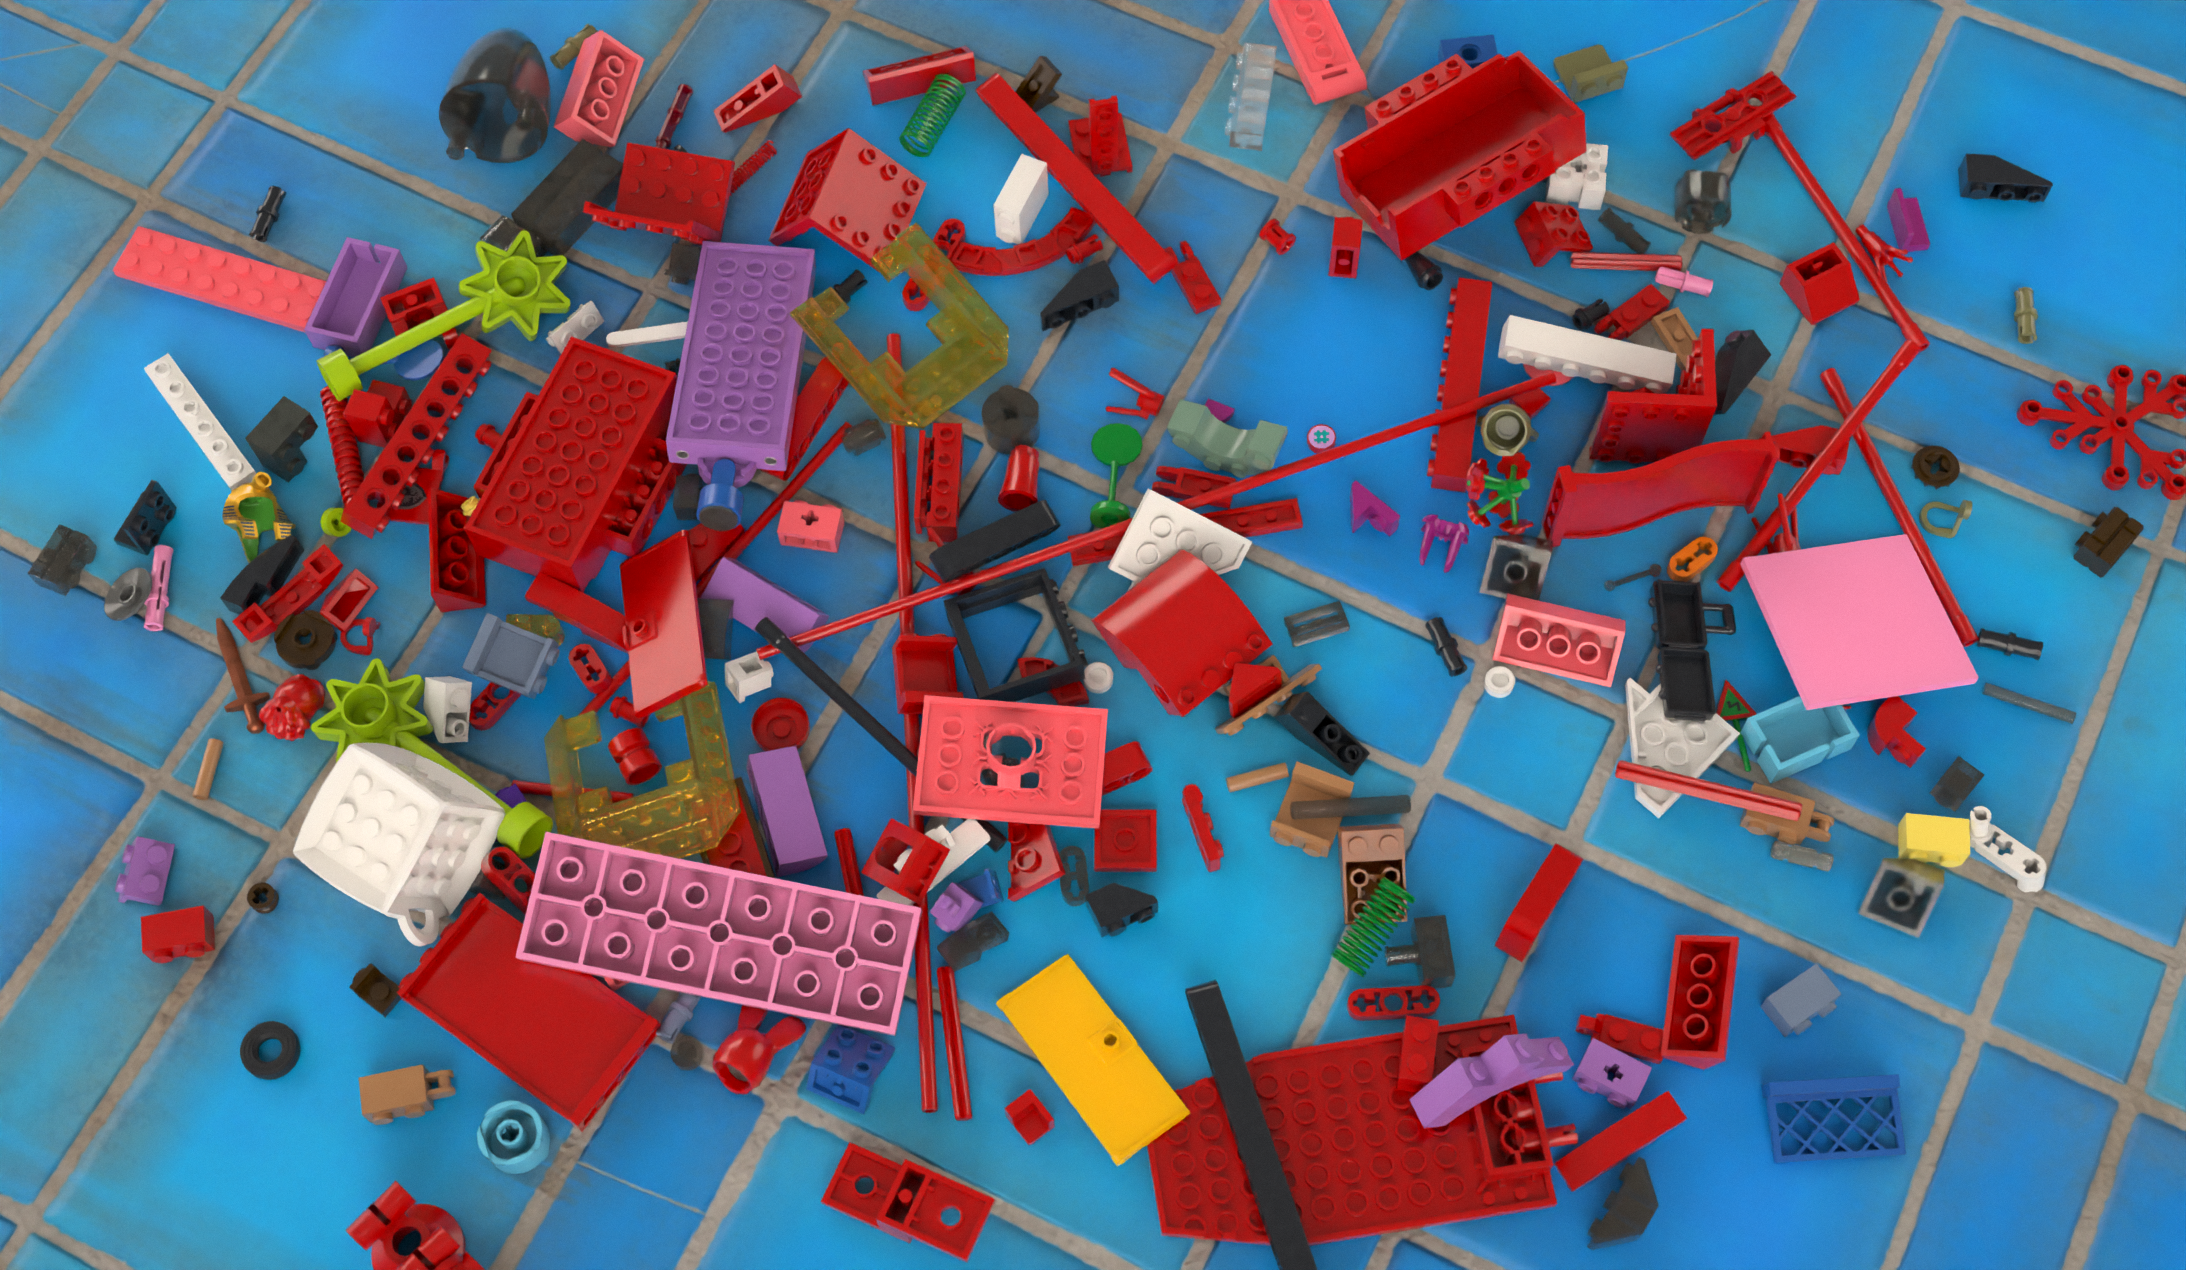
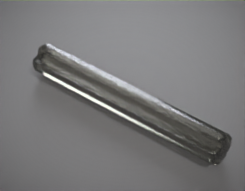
M1408 795L1293 801L1290 805V814L1294 820L1400 814L1411 811V800Z

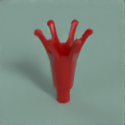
M1860 225L1856 228L1855 233L1862 239V244L1874 258L1877 267L1876 275H1882L1887 282L1884 265H1889L1899 277H1902L1903 273L1896 267L1893 259L1896 257L1912 263V257L1903 256L1908 253V250H1901L1888 245L1875 232H1870L1865 225Z

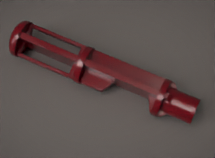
M680 84L678 86V91L671 107L667 111L668 114L659 136L655 139V147L667 149L671 146V138L675 128L683 118L689 98L693 95V89L689 85Z

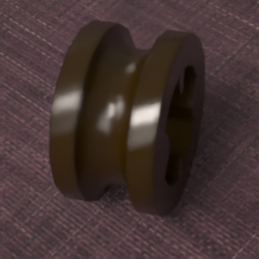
M257 883L248 891L247 902L256 912L266 914L278 906L279 895L268 883ZM261 893H264L268 898V901L264 904L258 898Z

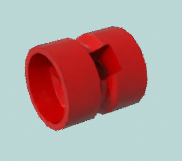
M641 728L625 730L616 735L608 744V749L615 762L620 764L619 770L628 785L644 783L656 776L662 768L655 751L648 747L650 742Z

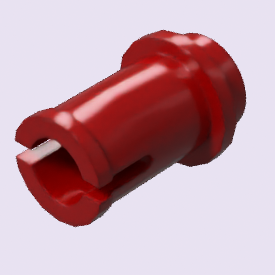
M1093 234L1078 244H1070L1069 248L1066 249L1069 261L1072 264H1082L1085 258L1098 251H1102L1103 244L1101 240L1095 241L1099 237Z
M482 424L475 433V438H477L480 445L486 444L493 450L502 436L495 431V427L492 424Z
M619 696L615 697L609 708V712L613 714L614 718H623L639 728L644 727L650 717L649 714L645 717L637 718L634 715L633 703L629 702L625 696L622 698Z

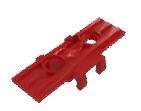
M1770 71L1741 90L1737 91L1734 88H1730L1725 92L1724 96L1703 109L1697 108L1692 112V119L1670 132V136L1694 161L1728 140L1731 143L1730 151L1732 154H1735L1741 150L1743 138L1755 132L1753 137L1756 140L1764 136L1766 123L1762 120L1763 118L1790 103L1797 96L1773 71ZM1751 98H1756L1761 101L1762 105L1752 106L1748 101ZM1731 104L1732 107H1729L1727 110L1720 113L1719 115L1715 114Z

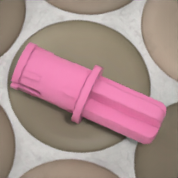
M1659 267L1655 276L1656 283L1678 288L1681 293L1685 290L1709 297L1713 286L1712 279L1709 280L1691 275L1687 270L1683 273Z

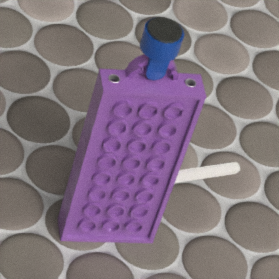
M703 241L688 322L611 332L606 337L608 346L612 348L685 338L666 445L669 462L698 464L699 475L708 485L700 491L696 516L704 526L710 529L725 531L733 529L740 524L744 496L737 488L746 485L754 477L756 469L786 471L816 277L815 249Z

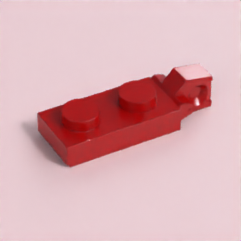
M1597 1013L1596 1018L1580 1015L1578 1018L1575 1032L1592 1036L1591 1040L1594 1038L1630 1057L1660 1064L1663 1059L1661 1057V1047L1664 1030L1608 1014Z

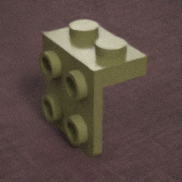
M1599 44L1556 57L1553 62L1556 72L1574 103L1623 88L1628 71V66L1624 60L1612 63L1604 47Z

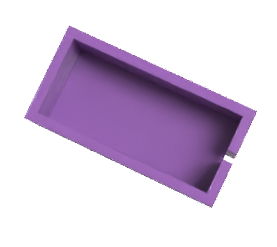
M346 238L304 328L314 348L325 350L329 345H340L346 351L347 356L356 357L371 349L386 316V311L380 297L398 290L408 268L399 249L375 244L373 249L370 242Z

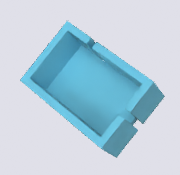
M1800 696L1749 717L1740 732L1753 755L1760 754L1757 762L1770 784L1822 762L1824 757L1830 759L1850 750L1860 736L1842 705L1806 710Z

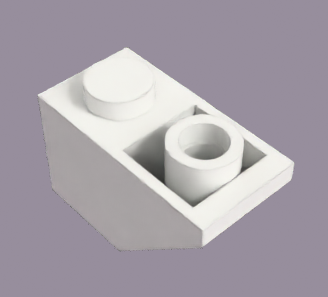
M452 676L425 677L423 708L433 726L438 742H468L472 682Z

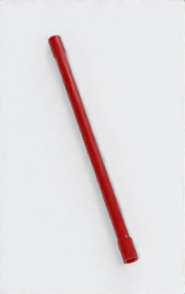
M1773 113L1763 118L1762 120L1766 123L1765 133L1772 139L1898 324L1905 339L1916 342L1921 348L1920 352L1924 351L1929 347L1930 342L1919 326L1913 322L1883 276L1876 275L1877 267L1784 133L1781 124Z
M1909 339L1904 342L1891 359L1887 368L1784 497L1787 516L1791 514L1901 372L1910 365L1921 351L1920 346L1916 342ZM1779 505L1738 557L1729 564L1716 581L1725 591L1731 592L1745 575L1740 565L1742 559L1758 556L1782 525Z
M1830 368L1822 372L1819 377L1845 421L1853 411L1854 406L1846 393V388L1836 369ZM1861 423L1852 435L1903 533L1907 534L1963 647L1973 645L1979 640L1968 617L1963 613L1863 423Z

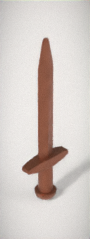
M217 618V640L238 698L225 705V711L228 713L244 710L248 722L247 730L252 734H259L264 730L265 723L260 720L256 706L269 700L270 694L268 692L252 693L233 636L222 619Z

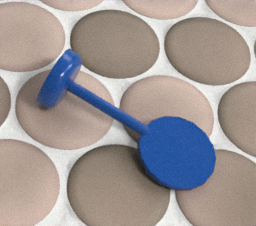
M430 339L383 364H394V368L400 377L405 380L417 381L425 379L437 371L444 360V351L438 342ZM329 345L325 349L324 356L338 349H342L345 354L346 351L340 345Z

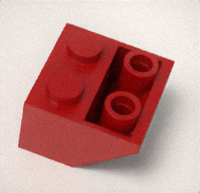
M1834 242L1788 264L1779 283L1811 326L1858 303L1860 300L1851 264Z

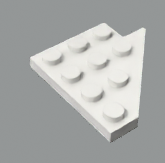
M1148 488L1108 568L1133 580L1128 589L1129 591L1179 550L1184 549L1203 561L1216 574L1220 575L1240 567L1252 541Z
M1631 678L1625 684L1632 763L1699 778L1740 735L1736 729L1716 713L1711 720L1705 721L1675 720V718L1665 717L1663 701L1658 696L1661 691V683L1650 694ZM1634 782L1635 799L1658 819L1683 795L1682 793Z

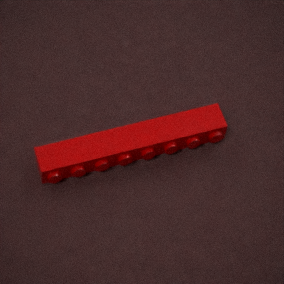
M1459 277L1457 288H1451L1449 305H1454L1453 312L1448 311L1446 328L1451 329L1450 336L1445 335L1443 353H1448L1447 360H1442L1439 376L1445 377L1444 385L1439 384L1436 399V401L1442 402L1441 410L1479 397L1493 283L1491 281ZM1477 410L1433 425L1438 427V434H1432L1430 451L1435 452L1434 460L1429 459L1427 476L1432 477L1431 488L1466 492V477L1471 464Z

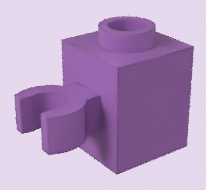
M951 882L935 902L930 913L937 918L934 923L947 933H950L951 930L962 933L983 902L962 885Z

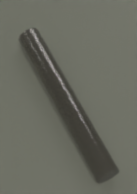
M1985 683L1982 690L1984 695L2073 724L2076 718V712L1989 683Z

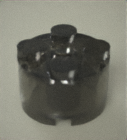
M1687 170L1674 189V217L1676 222L1679 221L1684 230L1696 234L1714 232V227L1722 224L1723 228L1729 223L1732 216V198L1728 175L1723 172Z
M1004 385L986 399L982 407L983 432L989 446L1002 454H1011V450L1015 449L1018 445H1028L1030 448L1035 445L1040 436V414L1038 402L1031 394L1022 389Z

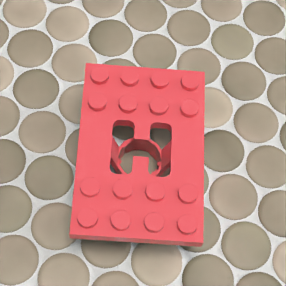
M925 695L913 815L1099 829L1108 709ZM987 735H989L988 740H987V743H986V749H985V748H984V739H985V737H986ZM1003 736L1022 737L1028 741L1032 748V753L1029 758L1021 757L1020 765L1006 766L1002 764L1003 756L992 755V745ZM1035 738L1040 739L1042 742V749L1038 754H1036ZM985 769H992L998 774L997 786L982 784L980 782L981 772ZM1027 772L1038 774V786L1032 789L1020 788L1021 776Z

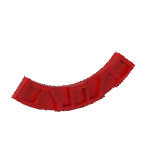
M1071 207L1067 215L1050 230L1049 234L1038 240L1033 239L1014 245V248L996 249V247L977 246L961 241L949 261V267L965 273L986 276H1006L1036 270L1066 255V249L1069 248V245L1072 243L1078 244L1083 241L1096 222L1087 212Z

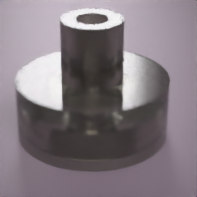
M683 1036L673 1043L670 1055L678 1068L693 1070L702 1063L704 1050L696 1038Z

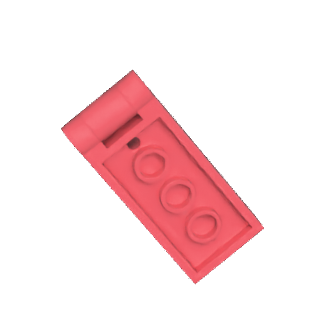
M1269 0V12L1307 94L1314 105L1367 89L1365 74L1360 68L1328 0Z

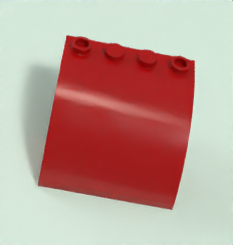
M1184 549L1179 550L1091 620L1123 667L1137 669L1167 713L1181 717L1188 714L1231 679L1235 663L1249 664L1273 645L1253 614L1229 585L1203 561Z

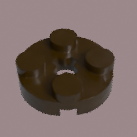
M305 610L303 614L296 616L291 614L278 625L274 634L278 655L291 667L315 670L334 651L338 635L332 624L317 611ZM312 634L310 637L311 641L308 644L301 645L302 643L299 638Z

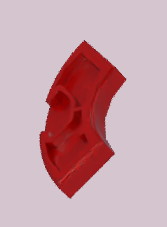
M1025 657L1017 659L1021 679L1059 666L1054 661L1044 658ZM1081 681L1046 692L1060 706L1075 707L1089 704L1087 692Z

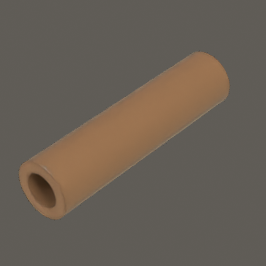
M208 739L192 795L196 799L208 800L224 744L218 739Z
M1284 762L1227 777L1226 783L1231 793L1287 778L1289 773Z

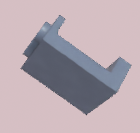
M487 613L462 668L469 674L535 699L537 693L541 694L546 686L547 677L545 675L549 666H554L558 659L560 650L557 648L559 644L554 639L549 637L546 639Z

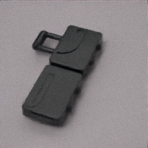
M1658 579L1654 581L1650 589L1651 598L1648 600V604L1652 607L1654 623L1651 625V630L1655 632L1656 647L1660 650L1656 672L1660 674L1661 691L1658 696L1663 701L1664 715L1667 718H1675V720H1711L1716 713L1709 652L1704 650L1708 643L1707 633L1735 634L1734 608L1731 604L1703 603L1700 582L1663 581ZM1704 611L1722 612L1724 627L1706 626Z

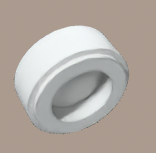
M1094 662L1085 668V679L1083 681L1085 687L1090 692L1100 694L1111 688L1113 672L1107 664Z
M1503 666L1491 668L1484 679L1485 690L1496 698H1503L1511 694L1515 685L1514 674Z

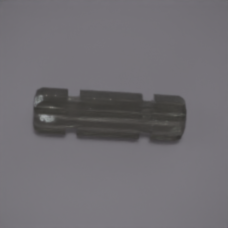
M1774 841L1771 847V857L1773 859L1783 861L1786 858L1787 862L1811 868L1815 865L1817 869L1823 871H1830L1833 866L1834 855L1821 851V854H1819L1815 849L1794 844L1790 847L1788 843Z

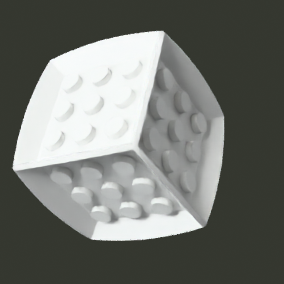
M355 743L348 746L317 793L300 829L293 853L309 869L338 890L388 917L396 918L403 934L413 945L425 946L436 940L439 931V919L448 917L453 913L480 872L482 860L490 852L497 837V831L504 819L505 810L464 778L425 757L392 745ZM409 910L425 913L426 923L423 929H418L414 926Z

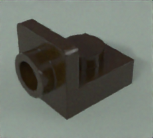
M372 963L366 968L359 970L353 978V983L350 985V989L360 999L383 1017H386L401 1000L397 994L400 989L399 986L381 973Z

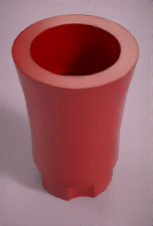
M1018 445L1015 449L1011 450L1004 482L998 496V502L1002 507L1017 512L1038 502L1039 452L1036 449L1030 448L1028 445Z

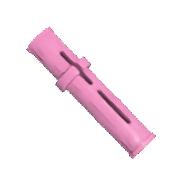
M157 545L154 548L151 571L152 587L144 603L147 609L143 627L154 632L163 630L165 608L169 606L167 591L174 550L167 545Z

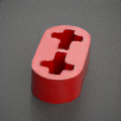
M589 644L575 646L570 651L568 659L587 690L594 694L606 691L611 685L612 678L595 650ZM584 656H586V658L589 661V663H587L586 665H584L581 661V658ZM595 672L600 678L598 681H594L591 676Z

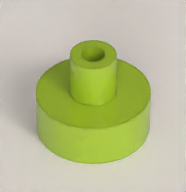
M329 508L322 514L321 528L327 535L342 537L347 535L352 529L340 522L344 508Z

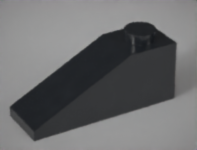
M1736 330L1730 333L1717 353L1715 361L1717 408L1714 415L1725 414L1771 356V353L1754 330Z

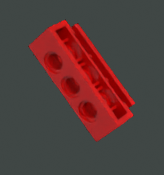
M933 423L932 438L926 437L925 430H920L914 523L916 534H922L923 527H927L929 542H934L928 532L929 527L935 530L942 542H952L958 539L964 451L962 423ZM931 451H934V460H931L930 463ZM929 476H933L932 486L929 485ZM927 502H931L930 512H927Z

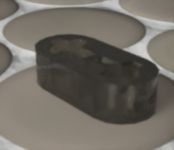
M1068 846L1059 853L1066 873L1060 877L1061 895L1067 904L1080 906L1086 902L1085 895L1089 894L1086 857L1081 848ZM1073 855L1075 860H1080L1075 864L1076 872H1070L1069 863L1066 862L1068 861V856ZM1071 880H1077L1078 888L1081 889L1077 897H1073L1072 892H1067L1072 888Z

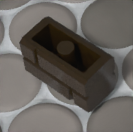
M2114 507L2108 515L2102 511L2091 525L2096 529L2091 534L2085 531L2075 543V546L2079 549L2073 557L2084 567H2089V570L2098 577H2104L2144 529V525L2133 517L2130 518L2127 513L2118 507Z

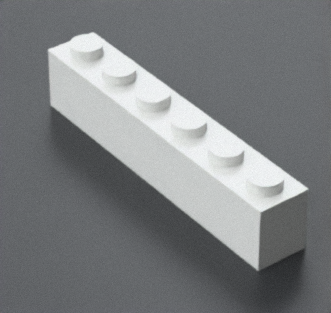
M1512 315L1508 317L1502 328L1498 358L1506 359V361L1512 364L1523 363L1534 366L1539 370L1562 372L1563 375L1568 377L1579 376L1588 378L1594 383L1605 382L1617 385L1625 390H1637L1647 387L1652 392L1665 394L1673 384L1677 355L1676 353Z

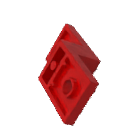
M849 1142L821 1199V1203L909 1244L912 1239H916L967 1263L995 1204V1199L907 1159L900 1165ZM862 1178H870L874 1181V1188L868 1194H860L856 1190V1185ZM948 1209H956L961 1215L959 1222L953 1226L945 1225L941 1220L942 1214Z

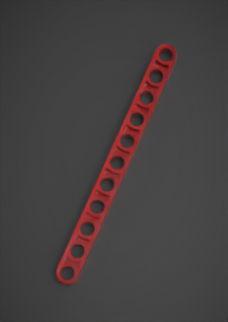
M997 72L975 89L985 105L1037 160L1047 163V171L1153 284L1176 267L1173 259Z

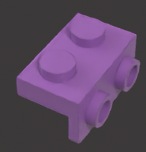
M137 836L131 845H126L122 857V862L127 863L125 873L119 874L115 886V892L120 893L118 902L125 903L129 899L157 906L162 903L175 844Z

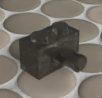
M1446 915L1414 918L1411 927L1412 944L1384 947L1387 967L1415 964L1419 986L1427 985L1434 989L1452 987L1456 975Z

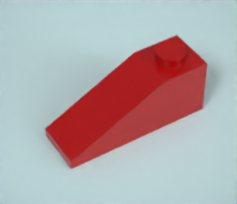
M775 64L713 111L721 130L727 133L783 112L799 100L802 95L794 77Z

